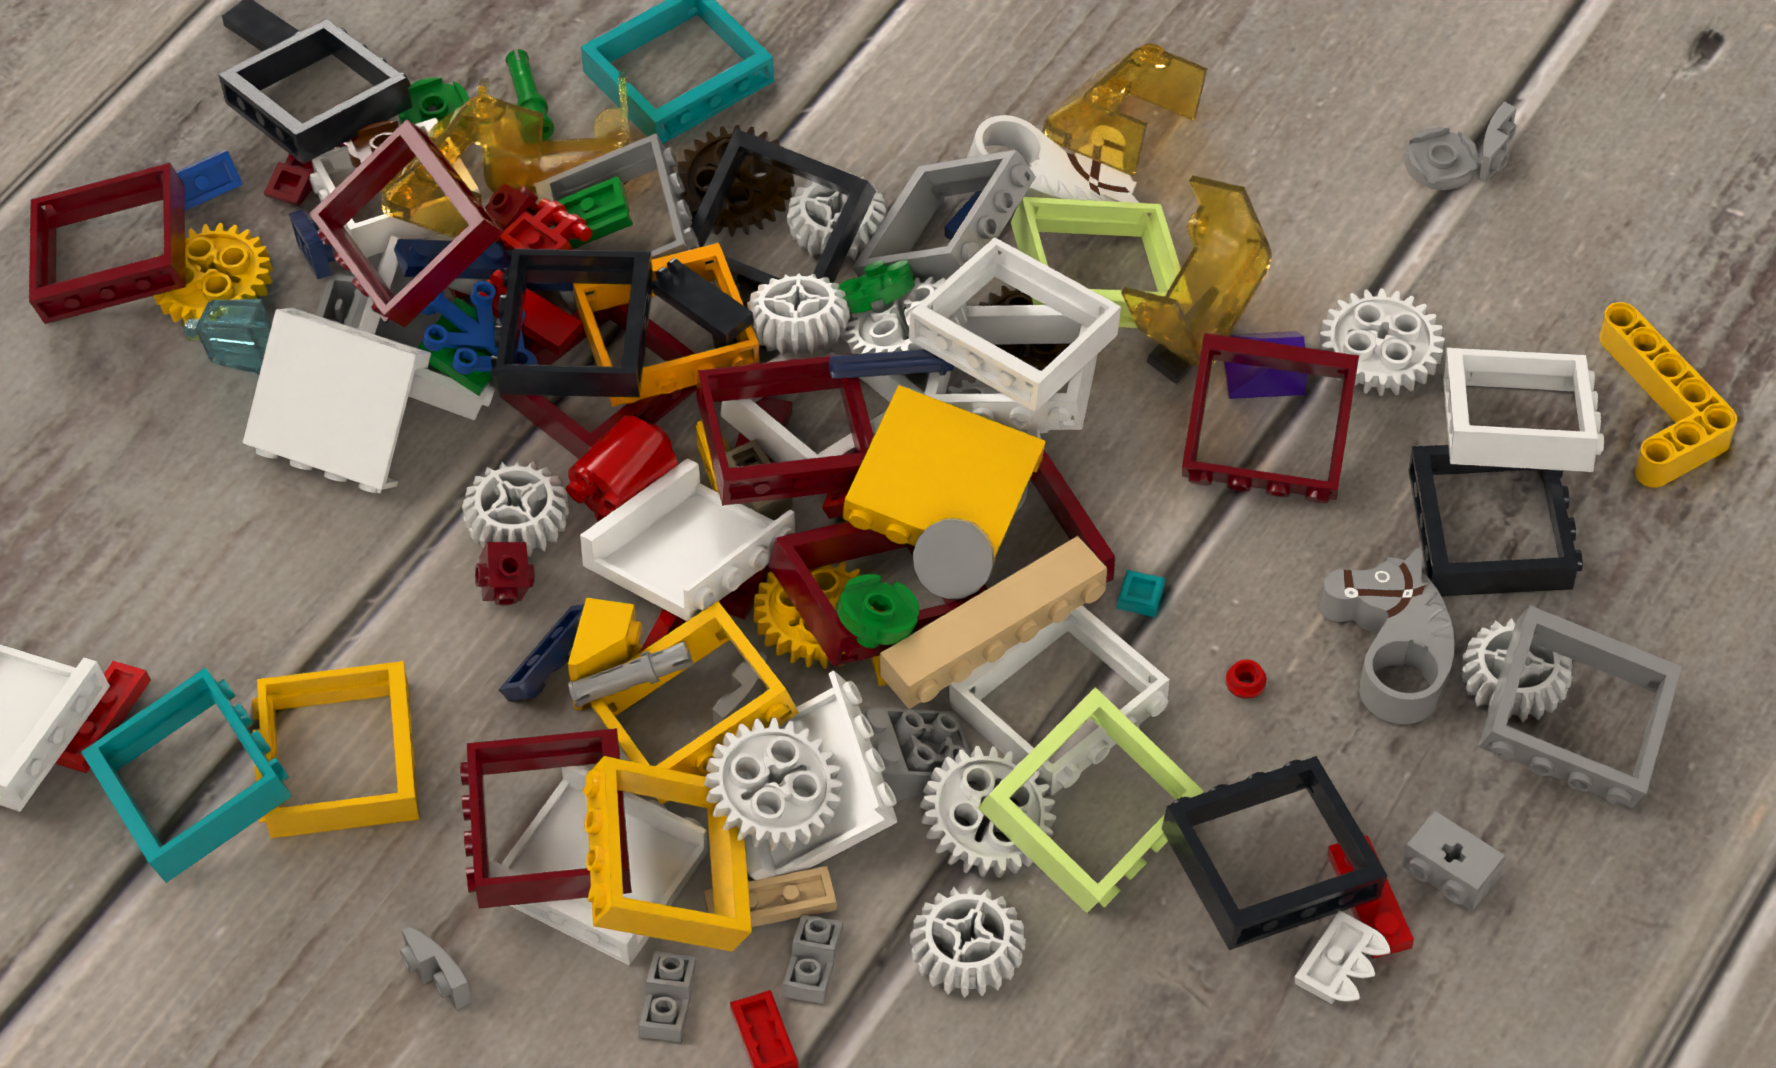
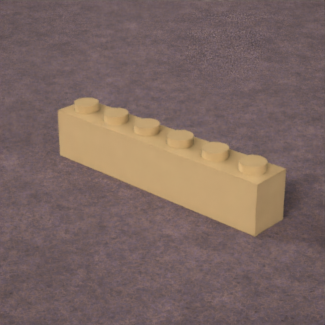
M1076 536L881 652L880 676L908 709L920 702L926 703L936 697L940 690L951 683L964 681L971 675L973 670L986 662L992 663L997 661L1004 655L1006 650L1016 644L1030 641L1041 629L1053 622L1059 623L1065 620L1071 611L1085 603H1093L1099 599L1106 589L1107 567Z

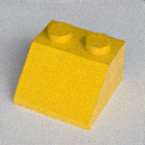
M586 598L568 662L570 682L622 665L639 653L643 646L639 644L642 623L636 621L634 604ZM573 700L574 710L583 711L591 706L589 703H587L580 707H576L574 703L575 700Z

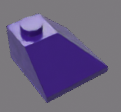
M1297 331L1223 335L1306 348L1304 336ZM1224 362L1229 399L1305 395L1308 374Z

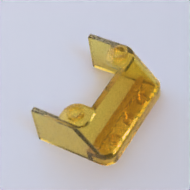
M1144 44L1097 71L1047 114L1044 119L1042 133L1057 145L1133 177L1137 172L1148 123L1119 112L1121 101L1130 94L1193 121L1197 116L1208 68L1164 51L1159 45Z
M620 71L618 78L620 108H608L599 113L594 124L595 138L526 142L522 140V128L516 118L509 114H491L489 78H481L478 84L484 177L488 188L495 193L504 182L516 190L522 185L532 193H537L535 183L631 144L627 71Z
M478 95L434 124L427 134L452 166L470 143L539 164L542 156L543 113L493 98L490 95ZM417 156L381 191V209L390 217L456 238L469 226ZM472 191L482 204V194Z
M1192 175L1189 183L1199 203L1198 209L1190 216L1187 223V232L1194 246L1192 252L1165 296L1124 287L1121 294L1138 329L1189 364L1199 366L1204 333L1223 336L1231 335L1269 270L1272 252L1245 187Z

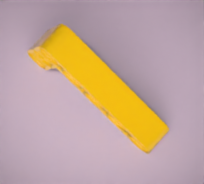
M1625 302L1610 304L1604 312L1599 334L1601 345L1675 422V424L1647 438L1640 448L1635 476L1643 485L1658 488L1727 451L1737 423V414L1635 307Z

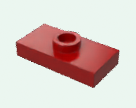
M771 990L730 1002V1010L752 1068H799L797 1057Z

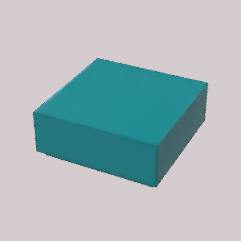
M1127 570L1118 597L1117 609L1156 618L1166 578Z

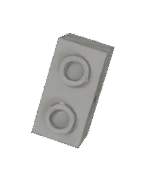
M1434 811L1406 844L1402 867L1406 868L1415 879L1427 882L1443 892L1444 896L1451 902L1462 904L1473 911L1501 877L1506 855Z

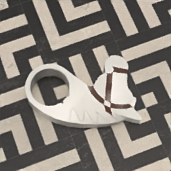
M1000 115L988 118L979 125L967 158L989 154L985 147L991 145H1002L1014 150L1017 149L1026 158L1036 178L1024 197L1139 203L1132 195L1137 182L1131 179L1124 166L1126 137L1120 129L1112 125L1101 124L1095 127L1088 144L1083 145L1074 154L1063 150L1031 123L1014 116Z

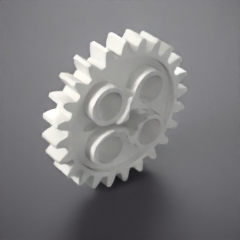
M919 277L915 278L914 287L897 300L884 305L881 299L870 303L873 310L853 313L854 321L847 323L849 331L845 333L852 354L924 349L907 338L909 335L910 312L946 281L945 278L940 279L936 283L933 277H929L924 283L920 282ZM966 303L948 319L959 326L967 323L968 320L965 314L969 313Z
M1366 289L1364 290V297L1359 299L1355 294L1351 293L1349 304L1338 300L1336 310L1329 309L1327 320L1322 321L1319 346L1322 347L1321 350L1359 355L1355 386L1358 383L1363 384V393L1367 394L1371 387H1377L1379 396H1383L1385 388H1391L1395 395H1399L1401 385L1413 391L1415 380L1425 384L1427 375H1434L1436 373L1437 364L1441 363L1445 338L1441 337L1442 325H1435V314L1425 315L1426 304L1414 307L1413 296L1402 301L1399 300V291H1396L1392 297H1386L1384 289H1380L1378 296L1373 297L1369 290Z
M772 718L769 728H764L761 721L755 719L752 731L744 724H740L736 736L727 732L723 745L717 744L712 754L714 758H710L706 768L710 774H707L704 786L713 788L709 790L706 800L707 802L718 803L714 809L713 816L721 817L726 815L727 820L723 829L726 831L737 826L740 829L737 837L739 841L748 834L752 835L754 848L759 846L762 839L768 840L771 851L775 850L779 840H783L788 850L792 849L796 837L804 845L808 844L811 832L820 836L825 827L824 823H831L835 814L833 810L837 809L841 800L836 794H839L842 782L834 780L837 778L840 767L828 765L834 753L832 751L820 753L819 748L823 740L819 738L809 742L807 740L808 728L803 729L799 734L794 733L793 721H789L785 729H779L776 718ZM781 754L785 756L789 760V762H779L772 755ZM799 768H803V769L805 770V771L802 770V771H798V772L793 773V771H795V770H797V769H799ZM746 771L751 774L753 779H743L736 772ZM794 789H804L810 794V797H801L796 794ZM755 794L752 798L748 800L742 799V797H748ZM757 806H768L775 814H765Z
M975 746L971 757L961 749L955 757V761L950 757H946L941 765L942 769L937 767L934 769L930 777L932 781H928L923 790L928 796H924L920 807L928 811L923 815L921 823L933 825L926 837L927 839H940L941 842L936 852L941 853L949 850L952 853L948 862L950 865L959 859L963 860L964 873H967L975 865L978 866L980 877L984 878L989 868H993L997 878H1001L1006 870V866L1013 874H1017L1022 866L1021 862L1028 867L1033 863L1009 838V842L998 840L993 832L1004 833L990 820L984 829L981 842L975 840L977 829L984 816L978 809L979 805L993 791L995 782H1001L1017 766L1012 763L1013 754L1011 751H1008L1002 759L998 758L997 749L993 746L987 756L983 755L979 746ZM1037 771L1011 798L1018 800L1021 804L1019 808L1051 838L1053 831L1048 827L1053 825L1056 816L1048 812L1052 809L1055 801L1043 798L1049 789V785H1036L1035 781L1040 774ZM968 782H976L983 791L972 789ZM955 817L965 818L970 823V826H962L955 820Z

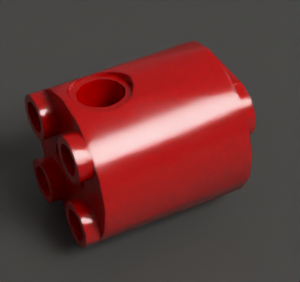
M625 415L568 469L570 483L566 486L567 493L577 503L582 504L584 502L594 512L595 518L599 522L679 465L676 455L672 450L671 440L659 426L648 424L635 416Z

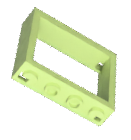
M1023 197L1011 220L1018 250L1047 266L1039 232L1142 238L1158 292L1090 289L1121 306L1119 327L1173 329L1190 310L1192 303L1161 204ZM1032 298L1033 305H1045Z
M1096 687L993 789L978 807L994 825L1086 913L1098 902L1105 908L1121 891L1115 884L1123 876L1131 880L1147 864L1142 858L1147 850L1151 848L1157 853L1168 842L1162 831L1165 814L1097 884L1010 798L1089 718L1098 726L1107 730L1106 734L1175 800L1181 797L1191 798L1204 792Z

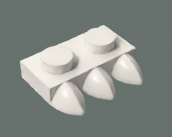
M1339 910L1295 975V984L1330 1004H1333L1335 1000L1344 1002L1359 1000V992L1350 980V977L1360 979L1375 977L1374 968L1365 955L1380 956L1390 954L1389 945L1383 935L1377 930Z

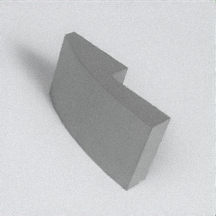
M1506 102L1502 103L1492 117L1485 134L1479 168V180L1486 182L1495 171L1501 172L1510 156L1507 152V146L1517 128V125L1514 124L1516 107Z
M763 652L759 653L768 665L767 656ZM747 661L742 662L736 668L734 674H732L733 693L723 695L712 708L714 726L764 693L766 686Z
M801 915L792 942V956L782 984V997L824 1004L837 956L843 922Z
M410 926L402 929L405 947L399 950L408 971L416 970L423 984L434 980L442 998L449 996L456 1010L471 1004L472 1000L468 982L453 959L438 944L423 933Z
M654 951L646 981L647 994L639 1022V1037L682 1042L694 981L696 956Z

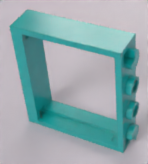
M665 0L581 46L583 72L647 137L656 133L663 144L774 82L773 56L715 0ZM698 15L743 61L655 109L611 62Z
M206 667L81 752L148 863L165 883L292 797L283 783L290 778L276 757L270 761L265 754L270 752L271 748L260 732L256 730L251 734L248 729L254 723L240 703L233 706L230 700L236 697L227 681L222 679L217 682ZM216 704L263 777L171 841L162 845L117 771Z

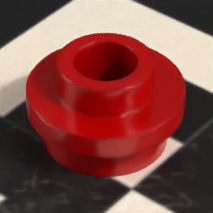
M1240 660L1227 671L1226 686L1233 695L1239 698H1255L1266 687V674L1262 667L1253 660ZM1241 680H1249L1251 683H1244Z

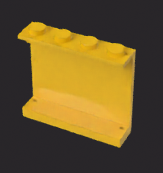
M898 385L845 498L843 519L849 521L856 528L862 530L871 529L886 535L888 539L895 543H907L912 546H916L918 538L930 525L945 518L968 520L976 523L988 535L994 548L993 560L995 564L998 550L1032 473H1037L1046 441Z

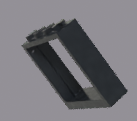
M328 19L218 74L226 104L302 164L358 136L357 132L373 123L387 121L412 108L408 89L411 87L407 76L388 65L384 58L376 56L368 50L365 44L357 42L343 28H338ZM331 54L374 86L303 124L261 92V90Z
M735 129L690 226L698 239L699 248L704 247L747 155L848 196L813 272L817 279L828 277L830 283H834L876 190L865 179L742 130ZM724 256L737 286H741L744 281L754 285L753 291L755 292L758 291L759 285H769L771 278L780 280V278ZM713 260L705 262V265L713 263Z
M513 249L510 267L504 268L503 282L504 287H507L506 294H500L499 315L503 319L502 325L496 324L494 340L495 347L498 348V354L492 355L490 359L492 365L491 378L497 379L499 393L501 395L640 398L652 297V282L654 280L651 252ZM527 282L631 284L621 367L516 365Z
M1449 445L1412 447L1408 472L1426 575L1441 596L1573 589L1577 571H1582L1583 559L1581 550H1575L1573 541L1576 539V524L1574 518H1568L1567 514L1570 497L1568 487L1561 484L1560 478L1563 476V470L1450 464ZM1541 470L1558 558L1449 563L1433 475Z
M1317 756L1303 761H1290L1282 768L1267 773L1256 772L1243 781L1231 785L1220 784L1206 793L1191 798H1178L1170 805H1167L1162 831L1229 950L1336 914L1339 910L1345 911L1379 899L1387 874ZM1307 789L1354 871L1239 910L1192 826Z

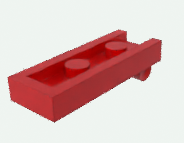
M496 270L491 275V280L486 281L491 283L496 290L492 302L493 315L500 319L499 298L500 294H506L507 287H504L503 272ZM526 288L524 302L525 318L521 326L522 333L555 354L560 355L582 332V322ZM480 292V293H479V295H481V296H485V297L488 296V295H487L486 293H484V292Z

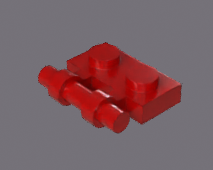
M543 198L538 203L539 212L535 216L524 211L499 237L510 250H574L568 241L571 238L580 239L584 242L588 241L592 236V230L587 226L583 218L577 214H569L567 208L560 202ZM555 225L556 227L552 230L550 227Z

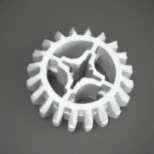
M810 180L806 181L805 188L797 187L795 197L790 198L787 223L790 226L792 240H797L800 250L808 249L811 257L817 254L822 255L847 201V195ZM875 184L871 185L876 190V193L847 254L854 261L857 252L862 253L887 215L885 200L882 194L877 192Z
M800 273L794 277L784 274L783 279L771 278L769 285H759L758 291L751 293L750 301L747 302V309L753 312L754 322L751 325L759 345H765L767 351L778 349L781 355L787 352H794L797 356L799 352L807 351L809 354H812L814 349L826 350L827 344L838 343V338L845 335L847 323L850 319L847 301L843 299L846 296L845 291L838 290L839 284L830 283L828 277L817 279L815 274H811L808 277L801 276Z
M518 459L515 465L507 467L501 462L499 470L494 471L487 467L485 477L475 476L474 486L467 487L466 499L463 500L462 504L463 515H465L463 517L464 525L470 532V537L474 543L480 542L482 548L485 547L487 542H526L527 555L530 557L532 549L538 548L545 552L547 541L557 543L558 532L565 531L566 519H568L569 515L567 492L561 486L558 476H551V472H549L547 467L538 470L533 461L527 467H522Z
M1512 618L1507 622L1506 627H1503L1496 620L1491 625L1490 630L1482 627L1477 634V638L1472 637L1471 641H1469L1466 653L1463 654L1461 675L1463 678L1462 682L1467 683V695L1476 696L1477 707L1489 705L1488 711L1515 627ZM1531 643L1509 718L1512 715H1518L1523 723L1528 718V714L1539 720L1543 716L1544 711L1553 713L1557 708V704L1565 700L1568 688L1571 686L1573 678L1571 676L1572 659Z
M971 885L967 889L966 894H959L958 890L953 887L949 898L937 893L935 905L925 902L922 907V915H916L914 930L910 934V944L913 946L912 958L914 962H918V971L921 973V976L929 975V982L932 984V987L944 982V990L947 995L954 988H960L964 998L969 994V989H976L983 996L986 992V985H990L998 991L1002 985V978L1011 981L1014 976V968H1020L1022 964V953L1025 950L1026 939L1023 936L1024 925L1021 920H1017L1015 907L1006 908V901L1003 896L992 901L988 888L981 895H976ZM983 924L993 929L1000 939L994 938V933L985 930ZM935 943L942 945L943 950L950 952L953 955V959L945 956Z

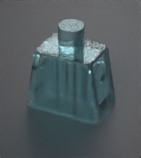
M259 299L212 300L207 303L200 319L190 318L187 320L184 334L188 341L202 343L212 363L260 375L272 324L262 301Z

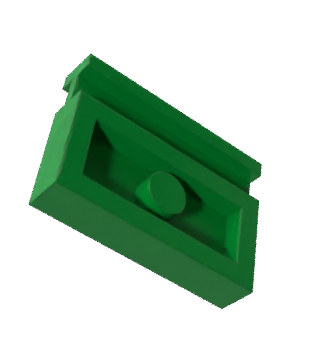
M618 176L558 200L567 208L569 214H577L583 218L587 226L592 230V236L588 241L584 242L580 239L571 238L568 242L573 249L633 225L629 215L630 209L624 184Z

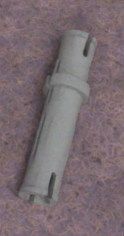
M683 641L652 654L650 651L640 653L641 657L586 678L569 682L568 686L571 697L575 700L576 707H580L591 701L648 681L651 684L659 682V678L692 667L693 660L690 651L686 649L687 644Z

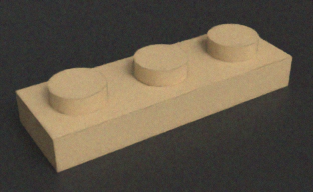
M828 866L748 882L751 927L800 918L801 915L810 916L837 910L836 897ZM713 889L704 890L707 913L714 914Z

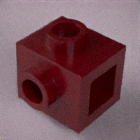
M503 182L500 188L492 195L485 209L500 229L504 231L524 211L535 216L539 212L538 204L536 203L539 198L522 185L516 190Z
M526 542L486 543L479 556L480 563H477L475 566V585L482 589V601H494L496 605L509 606L522 601L528 589L533 587L535 579L533 564H528Z

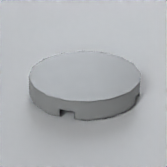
M1430 128L1415 134L1410 140L1406 150L1405 165L1411 177L1428 188L1438 190L1457 189L1469 183L1476 174L1479 153L1476 144L1467 135L1459 131L1458 135L1451 133L1449 128Z
M945 518L930 525L918 538L913 552L914 570L920 582L931 593L946 599H962L976 593L989 580L994 565V548L988 535L976 523L962 519Z

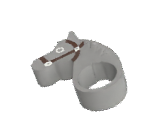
M1421 549L1415 550L1406 560L1387 557L1386 562L1370 570L1338 569L1330 572L1324 579L1319 602L1320 612L1325 618L1334 622L1355 621L1361 628L1378 634L1365 656L1359 681V694L1363 704L1370 712L1385 721L1396 724L1420 722L1435 711L1444 695L1454 658L1455 640L1452 622L1437 588L1422 573L1423 553ZM1407 664L1419 669L1430 687L1416 693L1398 692L1385 686L1377 678L1375 672L1387 666H1403Z

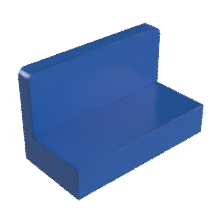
M228 151L218 152L176 171L184 184L185 210L243 185Z

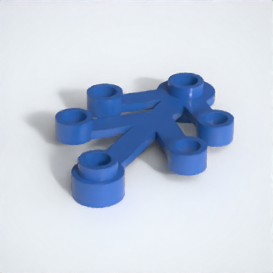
M479 281L473 286L470 298L476 307L477 322L446 299L444 291L420 312L425 315L438 312L464 332H447L444 327L432 324L425 329L422 339L423 345L431 351H440L443 348H460L455 352L452 362L453 368L460 374H470L473 371L491 372V356H477L476 352L472 349H486L493 355L498 354V348L495 347L494 340L495 326L492 311V302L496 293L494 286L487 281ZM478 292H484L488 296H481ZM523 309V316H522L521 326H522L523 321H524V318H525V311H524V309ZM521 329L516 362L521 364L516 363V365H538L535 355L524 348ZM430 336H437L441 340H433ZM460 359H467L471 363H463L460 361Z

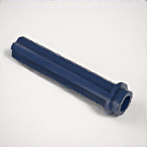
M925 349L834 355L829 359V371L833 379L939 372L942 376L946 375L947 371H953L954 365Z

